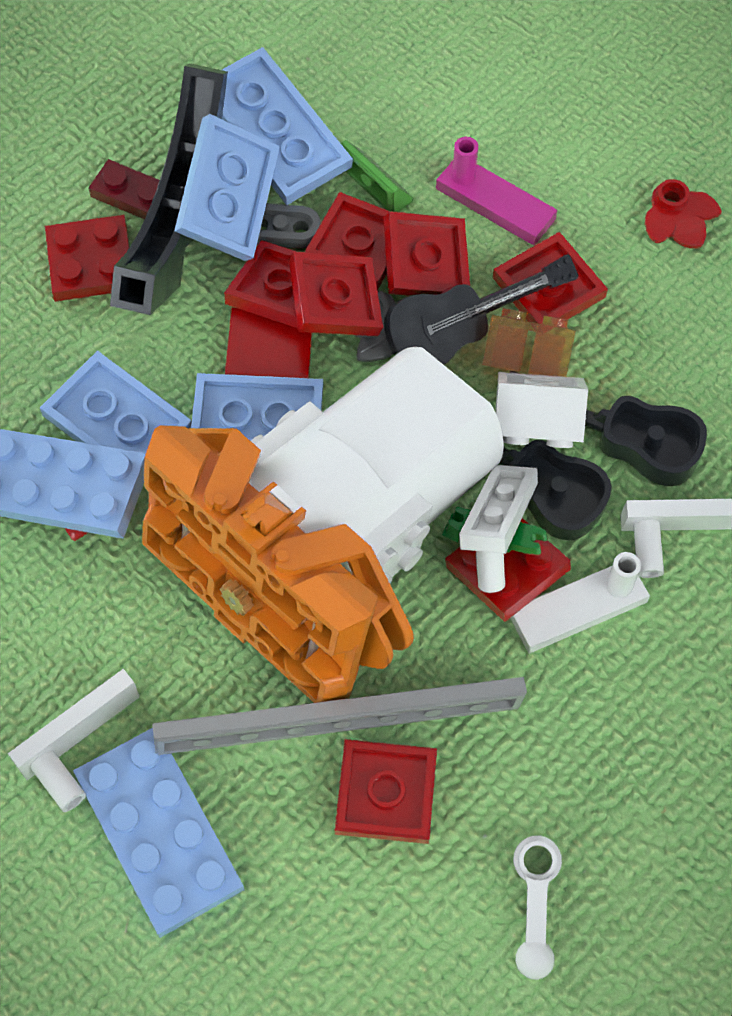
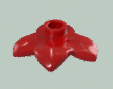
M668 179L663 181L653 191L651 197L653 207L646 213L645 228L650 239L657 244L672 236L674 241L683 247L701 248L707 235L705 220L718 217L722 211L715 199L709 194L689 191L684 182L677 179Z

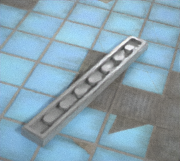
M524 677L152 723L155 753L163 755L514 710L520 707L527 690Z

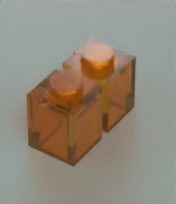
M502 308L501 316L492 315L482 365L520 372L528 330L535 331L536 336L528 374L567 377L576 332L574 329L567 328L569 320L544 316L542 324L526 321L527 312Z

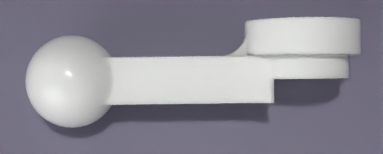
M530 836L518 844L513 857L517 873L527 884L526 942L517 950L516 965L525 977L542 979L552 971L555 961L554 953L546 943L547 888L549 882L560 871L562 857L559 848L552 840L543 836ZM543 846L550 852L552 862L550 868L545 873L533 874L526 869L524 855L529 848Z

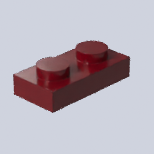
M108 159L89 186V192L92 198L145 220L160 180Z

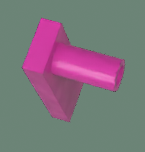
M471 137L459 138L454 145L452 162L436 179V189L535 246L556 220L557 209L478 165V142Z

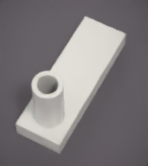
M497 465L493 468L459 533L460 549L476 551L478 587L484 592L494 593L505 587L504 554L508 550L538 484L537 468Z
M732 499L627 500L620 514L621 531H634L635 553L641 562L638 576L654 578L664 574L661 530L732 529Z
M630 552L620 553L614 559L612 566L533 599L510 619L528 653L530 654L647 603L650 595L638 576L641 569L639 558Z
M122 669L8 753L27 781L34 775L37 776L63 812H68L78 806L85 799L86 793L59 757L140 697L134 681Z

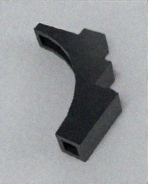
M191 63L184 66L180 100L166 162L153 201L136 238L125 255L114 265L110 306L151 315L181 286L185 248L194 239L179 234L174 230L202 118L211 114L222 119L228 71Z

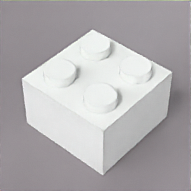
M498 372L495 413L502 429L504 443L527 445L529 444V438L546 439L547 446L572 448L573 441L584 442L588 388L584 378Z

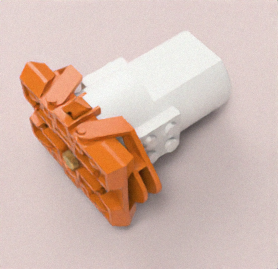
M410 347L395 355L324 412L309 401L296 412L294 410L287 412L279 420L277 426L265 436L258 435L251 441L237 428H186L185 426L159 425L154 429L144 459V485L149 491V508L143 519L142 544L214 610V617L243 644L249 642L313 703L350 699L360 665L384 669L392 662L393 650H405L413 643V630L390 585L392 577L401 569L405 572L410 570L419 561L423 554V551L420 549L422 541L430 531V526L428 525L499 464L503 455L504 441L498 417L489 401L424 348Z

